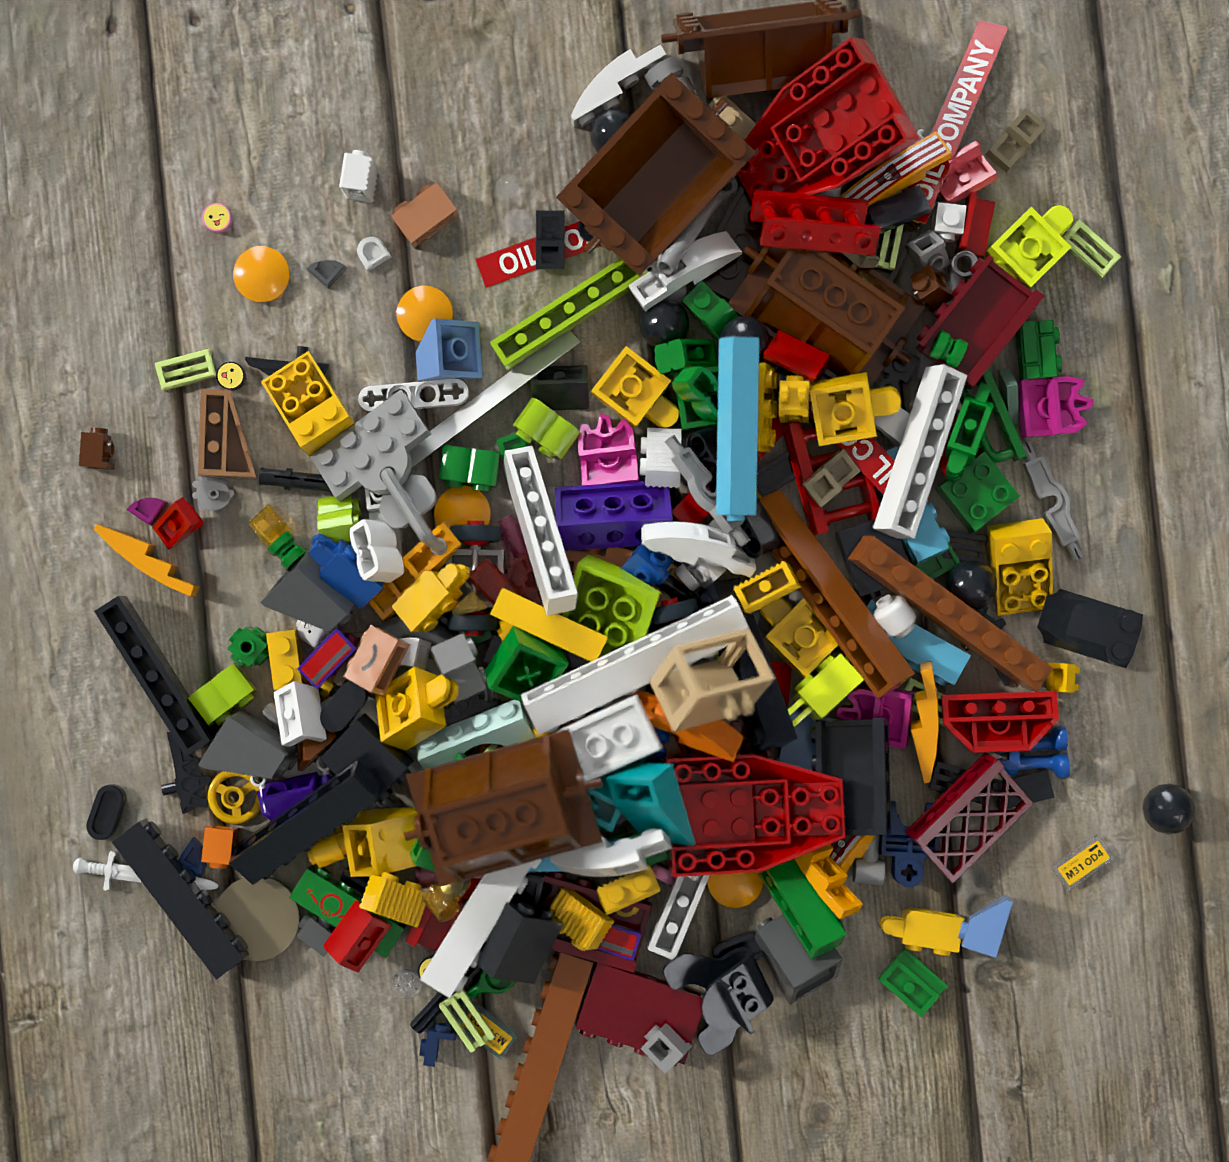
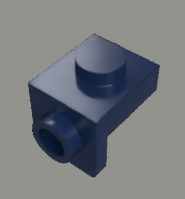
M438 1022L435 1026L430 1025L427 1039H422L419 1056L424 1057L423 1066L435 1067L440 1039L456 1040L458 1034L451 1024Z

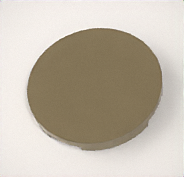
M241 878L225 889L218 899L215 907L218 913L222 912L228 918L231 924L229 928L235 936L240 935L248 946L246 950L249 955L243 960L259 962L272 959L284 952L296 938L299 929L298 924L300 923L299 904L289 898L292 893L290 888L276 878L261 879L254 885L245 878Z

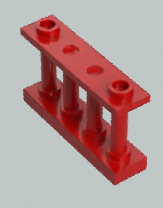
M754 190L750 219L751 221L764 222L760 240L761 246L875 255L881 231L880 226L864 225L869 206L865 199Z
M800 421L789 423L782 427L807 525L814 536L829 532L828 526L831 522L862 514H867L868 522L876 520L882 501L879 496H876L873 483L861 471L841 488L846 490L859 486L863 503L829 512L823 510V507H819L802 484L813 474L815 468L820 467L837 451L812 457V455H808L806 444L808 440L818 438L816 427L809 429L801 428Z

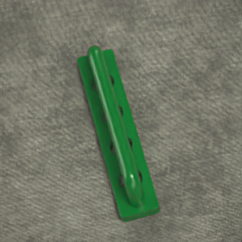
M988 367L979 379V383L982 382L992 386L987 401L992 402L994 405L992 413L1007 448L1001 451L993 450L986 432L979 447L982 452L987 453L993 462H1004L1011 458L1015 462L1027 457ZM963 387L960 397L961 405H963L965 397L969 396V392L965 387Z

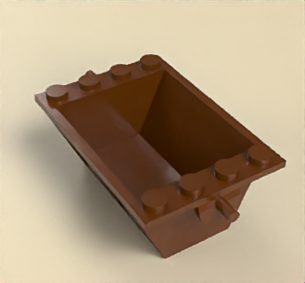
M816 0L702 16H693L692 12L676 14L677 19H673V25L677 30L676 33L661 34L662 43L676 42L678 55L697 51L701 89L707 98L782 89L832 52V34L848 33V19L861 18V10H848L847 5L842 4V1Z
M670 73L556 196L585 225L586 231L593 237L584 247L589 254L601 244L607 251L610 252L612 250L641 277L658 259V256L673 243L756 154V151L719 117L721 112L729 105L725 99L722 98L711 109L674 74Z
M749 245L745 247L743 252L755 261L748 270L749 274L728 303L739 316L754 317L762 322L771 338H774L778 330L829 354L826 372L824 373L829 378L867 372L870 388L883 368L888 367L895 357L906 365L910 362L911 357L902 352L901 348L907 340L905 336L926 307L923 303L872 268H859L840 252L764 246L759 253Z
M570 729L406 775L418 815L414 817L415 830L405 832L404 838L406 841L417 838L422 849L429 850L440 887L603 842L589 790L602 787L603 781L602 778L586 782Z

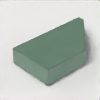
M1009 368L999 370V392L1013 425L1016 426L1019 423L1018 384Z

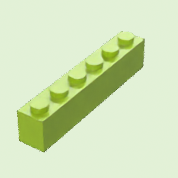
M618 259L492 340L490 345L505 369L509 370L630 292L628 285L640 277L626 263Z

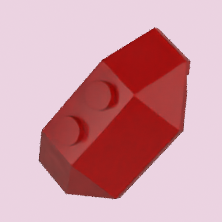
M1057 691L941 695L943 725L971 753L1030 751L1059 720Z

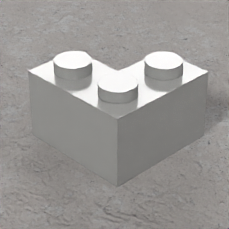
M462 633L431 647V654L440 674L454 679L458 683L459 693L457 699L453 701L454 705L486 691V676L483 667L478 669L476 667L474 657L477 656L478 652L471 638L466 639Z

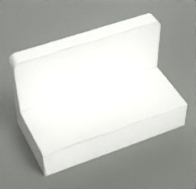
M294 681L273 692L283 746L291 747L305 739L320 742L327 739L325 728L320 721L322 708L319 690L314 686Z

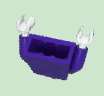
M322 756L316 760L317 768L322 771L320 776L318 772H313L271 782L272 778H263V781H261L260 777L251 776V783L259 787L257 795L264 817L270 821L334 777L330 775V769L324 766L320 760Z

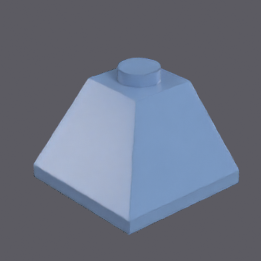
M432 319L416 351L417 379L420 381L483 378L479 322Z
M1003 895L969 916L968 923L962 921L958 938L963 939L962 947L995 958L997 957L1013 903L1009 896Z

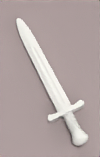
M114 850L109 852L107 865L88 862L82 858H77L73 864V871L76 874L88 872L90 874L105 875L103 887L105 891L112 888L111 879L142 883L129 865L114 863L117 852ZM196 877L194 881L200 890H212L219 887L218 883L201 877Z

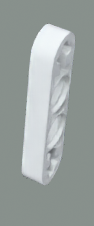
M460 379L376 385L362 389L358 401L365 411L371 412L384 401H376L374 407H370L368 402H364V399L369 397V393L373 392L376 397H384L383 391L388 390L386 396L388 399L396 390L401 389L407 392L408 399L415 409L448 407L465 403L469 397V390L467 385ZM444 385V391H452L453 385H458L460 390H464V393L459 394V399L454 400L452 395H444L445 401L440 402L441 392L439 386ZM425 387H431L436 392V397L432 402H424L420 398V392Z

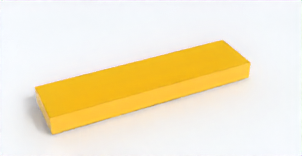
M502 588L490 615L591 662L599 658L608 639L607 636L558 613L546 615L543 606Z

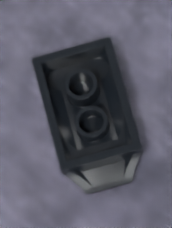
M1059 589L1058 592L1046 596L1037 628L1041 632L1043 643L1121 668H1127L1134 655L1142 629L1143 614Z

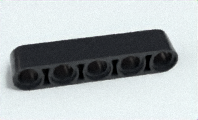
M709 426L691 433L686 439V447L691 448L699 461L712 475V481L707 484L711 493L717 492L718 428L716 426ZM756 495V515H745V521L740 525L749 539H751L742 546V549L747 556L754 559L775 550L780 543L778 532Z

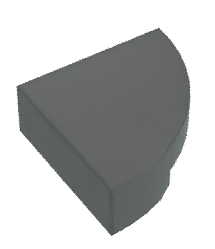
M324 260L314 262L306 270L329 289L347 267L338 261Z

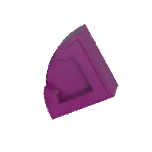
M144 498L132 503L127 508V511L149 526H152L167 505V502L157 498Z

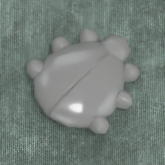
M198 476L199 481L192 483L193 487L197 488V492H194L192 497L198 499L200 503L198 508L201 511L205 509L210 511L221 510L228 504L230 497L234 496V491L229 490L227 486L228 480L226 478L220 480L218 478Z

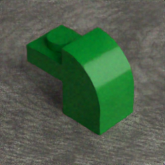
M702 280L681 302L702 322L701 326L718 343L723 327L732 319L739 317L733 308L723 298L720 299Z

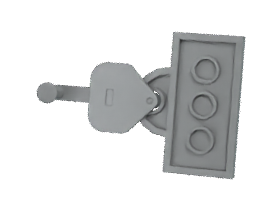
M399 390L310 457L338 501L341 502L363 485L369 492L383 495L379 510L391 528L400 530L411 525L418 538L434 554L441 555L446 551V541L442 538H437L422 517L435 505L437 500L436 492L426 477L410 474L412 459L409 451L432 434L406 394Z

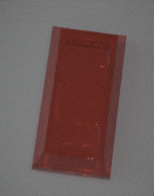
M485 558L469 574L468 580L493 605H495L502 588L526 598L488 558Z

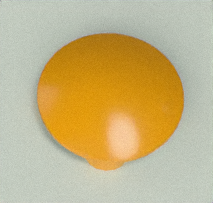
M257 246L246 250L237 259L233 270V279L238 291L244 297L254 302H269L280 298L290 278L289 266L285 258L275 249L266 246Z
M432 286L412 288L403 295L397 307V321L401 330L408 337L420 343L432 319L453 320V309L450 300L441 290Z
M462 485V488L452 487L446 490L439 497L435 505L434 518L437 526L444 522L449 529L453 525H467V521L471 520L484 521V525H489L491 510L486 497L480 491L473 490V487Z
M757 872L710 875L707 885L711 895L717 902L727 907L740 908L751 904L759 896L763 887V881Z

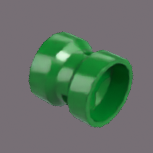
M941 330L930 348L929 356L936 360L941 358L946 361L947 365L956 368L966 352L968 342L962 339L955 340L951 338L949 333Z
M289 531L279 536L267 549L273 556H277L281 560V565L287 571L307 552L302 545H297L294 542V536Z

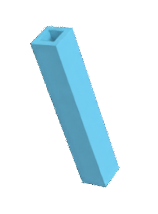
M733 336L719 339L716 515H727V521H745V515H756L759 338Z

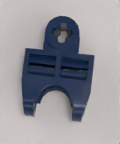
M891 801V836H880L879 854L892 856L891 874L895 881L905 887H914L923 879L924 858H928V856L917 844H913L915 842L905 834V831L910 826H904L901 823L899 815L896 814V801ZM925 803L924 812H925L933 803ZM935 836L928 843L931 844L927 845L931 851L939 850L940 836ZM886 841L905 842V843H887ZM908 865L914 871L913 874H908L906 879V876L901 874V870H905Z

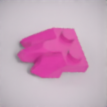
M1065 376L1017 381L1021 438L1077 433L1087 425L1086 419L1080 416L1079 411L1091 409L1094 399L1078 394V390L1084 385L1083 379Z
M600 414L595 430H591L589 425L581 424V433L578 435V454L581 460L582 485L640 481L634 431L625 419L620 421L617 427L612 428L609 415Z
M870 688L859 689L847 695L853 705L839 707L835 716L844 720L888 719L889 746L906 749L909 743L915 692L895 689L878 699Z

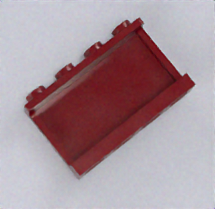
M990 254L985 260L979 257L969 270L973 276L967 283L961 280L951 293L955 296L954 300L950 305L944 302L935 313L934 317L938 320L932 328L926 325L916 337L920 341L915 348L936 365H946L950 368L953 367L947 365L945 360L941 358L936 360L929 356L930 348L938 333L943 330L949 333L951 338L955 340L962 339L968 342L962 360L956 368H953L967 375L964 387L968 390L977 383L1045 297L1037 289L1032 292L992 261L994 257Z
M561 871L543 872V882H546L552 888V892L540 905L550 907L560 889L568 888L575 890L604 912L596 893L598 887L593 886L592 880L577 877L576 881L565 878L566 873ZM645 898L620 909L621 912L628 913L634 907L639 908L637 914L630 917H622L616 912L608 915L614 920V924L641 931L634 961L598 949L579 950L572 945V939L566 933L558 934L551 950L634 973L647 921L652 910V902Z
M596 962L594 973L576 1022V1028L580 1029L579 1033L586 1037L596 1038L597 1035L606 1038V1042L610 1045L620 1048L623 1045L633 1047L635 1053L648 1057L641 1048L648 1042L644 1036L656 1024L661 1028L667 1023L686 1043L692 1044L702 1014L701 1001L704 993L686 987L672 989L665 980L636 970L633 973ZM689 1050L677 1063L685 1065Z

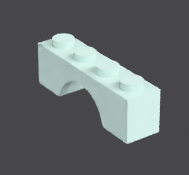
M512 700L447 726L416 745L417 759L422 767L427 769L452 762L458 752L464 754L467 750L477 745L494 743L509 746L537 738L533 732L534 724L524 704L517 700Z

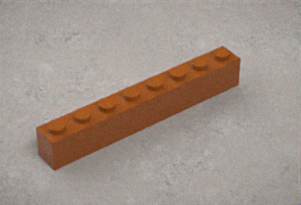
M779 489L759 498L780 539L779 546L771 551V553L780 565L781 561L790 564L801 586L798 590L875 696L879 699L901 686L915 672L782 491Z
M863 536L849 556V561L897 596H903L909 605L1024 689L1038 692L1053 670L1051 666L875 536Z
M562 952L559 955L553 954L549 971H553L550 982H544L540 998L545 1000L542 1009L536 1008L531 1025L536 1026L533 1037L527 1035L522 1051L527 1053L524 1064L518 1063L514 1075V1080H517L518 1084L515 1091H509L505 1107L510 1109L507 1118L501 1117L496 1134L501 1137L498 1146L492 1145L487 1162H530L593 961Z

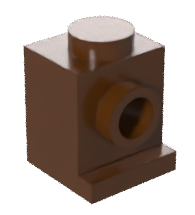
M929 264L910 277L915 297L919 302H925L930 312L941 307L944 302L947 303L955 298L951 294L953 291L946 275Z
M91 428L90 432H81L79 466L89 469L114 470L115 464L109 463L110 458L114 455V442L111 441V436L108 435V429Z

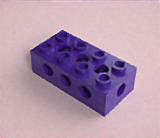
M645 481L555 487L556 525L564 551L640 546L642 544L641 528L644 524L672 522L669 487L645 486Z

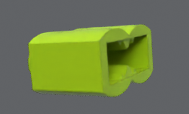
M531 398L513 424L518 429L516 432L517 436L529 444L532 440L541 446L538 451L551 460L554 456L562 460L581 433L580 430L536 398Z
M353 493L341 502L334 495L318 498L317 525L319 534L327 535L326 537L331 538L336 543L341 539L345 542L351 541L350 528L360 522V516H362L359 499H354Z
M233 663L199 688L188 699L208 725L216 723L220 726L231 715L230 712L239 705L242 709L255 699L253 694L257 689L239 665Z

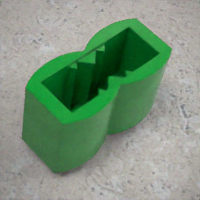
M701 366L683 368L672 382L675 392L680 398L691 403L694 411L701 419L707 422H718V382L715 376Z
M443 445L439 479L445 481L446 487L462 488V484L473 485V490L490 492V487H497L501 454L494 451Z

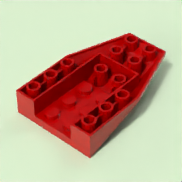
M851 37L780 90L744 140L756 151V154L743 166L737 175L751 201H753L754 190L814 195L845 185L921 139L866 40Z
M754 754L736 755L734 762L718 756L663 758L664 764L673 765L695 841L693 846L671 844L672 849L668 850L669 874L672 877L762 872L845 838L843 782L840 778Z

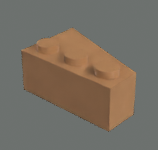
M201 389L198 476L257 480L230 390Z

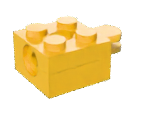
M625 346L591 390L593 397L620 418L625 419L635 429H637L645 417L659 428H671L676 424L679 417L677 406L663 396L670 386L671 380L665 375L660 374L657 369L627 346Z
M867 372L810 382L809 391L819 446L877 437L874 418L893 415L901 407L900 394L895 387L869 388Z
M781 597L758 609L761 616L773 627L762 639L801 678L807 677L838 646V643L804 597L794 607Z
M417 667L411 668L391 681L384 696L375 694L381 742L407 751L446 727L444 706L457 699L459 693L458 683L444 675L438 676Z

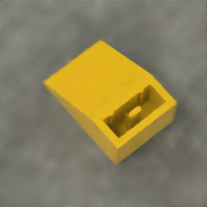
M309 351L261 381L299 446L309 457L355 424L345 405Z
M759 363L757 451L770 453V447L775 446L776 431L772 430V418L777 417L778 403L774 401V389L778 390L780 376L779 372H776V367L766 363Z
M1043 518L988 525L987 545L990 569L997 579V591L994 597L997 616L1042 610L1046 596L1053 594L1052 532Z
M416 807L363 809L350 823L346 824L344 822L342 824L351 877L380 876L383 872L391 873L416 866L410 856L416 839L406 841L404 838L405 832L415 830L414 817L418 815Z

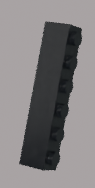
M739 577L711 583L698 594L703 609L733 596L775 678L753 705L752 714L747 716L740 714L748 731V739L753 745L756 754L783 747L798 737L753 613L745 612L734 590L735 585L739 586L742 583ZM727 647L719 650V657ZM745 649L732 666L739 682L760 676L747 649Z
M117 596L96 609L94 612L184 755L186 757L193 755L211 744L215 735L188 699L190 697L127 596Z
M357 760L235 845L229 864L252 885L261 879H268L277 868L282 865L287 866L294 860L296 855L302 851H309L321 838L331 836L337 827L344 822L346 824L350 823L363 809L372 808L379 800L382 782Z
M141 820L112 843L217 980L249 955L246 950L248 946L240 935L235 936L229 928L231 924L228 918L222 912L218 913L213 907V899L204 889L200 890L194 882L196 877L188 867H183L178 861L179 855L174 847L170 844L166 845L162 840L159 827L153 821Z

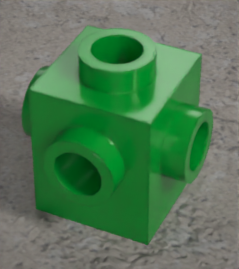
M257 626L255 628H238L229 639L231 645L227 649L233 653L230 658L243 668L245 665L248 667L261 666L269 657L266 633ZM246 642H250L252 645V649L248 653L243 649V645Z

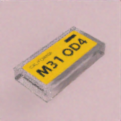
M1096 834L1050 867L1065 889L1069 891L1115 858L1100 836Z

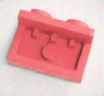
M977 141L961 147L956 152L938 194L944 203L956 204L968 197L971 192H976L997 180L996 171L981 154V146Z

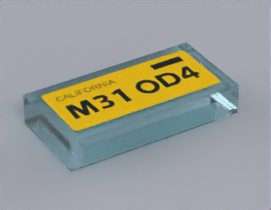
M473 1001L495 1034V1038L487 1040L483 1047L501 1060L518 1038V1034ZM467 1008L465 1011L466 1015L481 1036L484 1035V1031ZM460 1018L458 1021L465 1030V1032L475 1040L471 1032L468 1030V1028Z

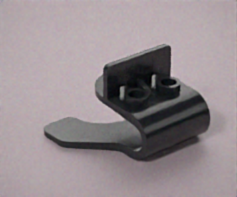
M746 947L731 950L720 958L683 952L667 962L663 967V975L672 989H679L691 984L699 985L706 989L701 1001V1012L707 1025L699 1031L697 1039L703 1051L708 1055L716 1054L730 1045L739 1027L744 1028L750 1035L754 1033L749 1020L766 1010L774 1000V995L751 950Z

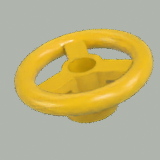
M222 771L212 780L208 790V803L217 818L229 824H243L252 820L260 812L261 808L257 795L259 787L251 783L250 775ZM233 776L243 777L249 781V783L242 787H227L222 784L225 779ZM255 789V803L247 813L242 815L241 806L245 801V795ZM233 791L239 794L237 802L231 799ZM217 792L221 794L223 805L232 809V815L226 814L219 807L216 800Z

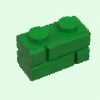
M1053 320L1024 322L1015 333L1020 381L1058 377V372L1062 371L1061 355L1056 354V344L1060 342L1059 328L1054 327Z
M677 339L669 343L656 345L654 349L655 363L660 374H674L675 372H681L683 368L701 366L708 368L718 366L715 342L712 339Z

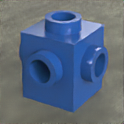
M641 544L632 552L621 568L651 587L655 583L660 586L670 575L667 570L673 563V560L667 554L651 551Z

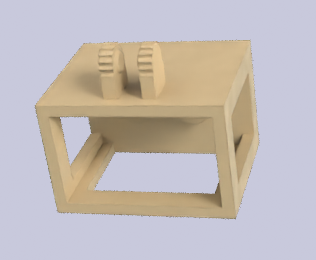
M747 628L674 646L649 682L673 732L725 718L728 720L736 719L739 714H743V716L751 715L754 708L753 705L775 678L750 629ZM729 644L718 660L689 666L684 656L685 654ZM747 649L760 676L739 682L732 666Z

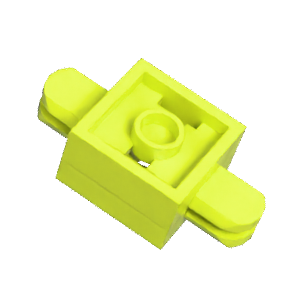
M1062 205L1050 208L1042 217L1030 207L985 254L993 256V262L1029 289L1071 248L1061 236L1071 227L1073 215L1067 207Z
M839 654L834 659L830 655L815 669L819 673L813 678L809 674L794 688L798 693L793 697L796 703L788 709L789 715L799 707L804 710L792 721L794 727L807 715L814 721L822 719L864 680L856 671L854 665L852 666L849 663L850 660L847 656L844 658Z

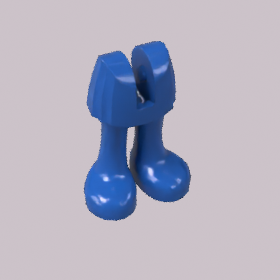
M1054 727L1051 733L1042 737L1030 751L1067 750L1068 736L1066 727ZM1026 751L1009 752V759L998 758L1009 775H1016L1018 770L1044 768L1054 771L1055 775L1060 779H1067L1070 776V764L1066 753L1044 756H1020V752Z

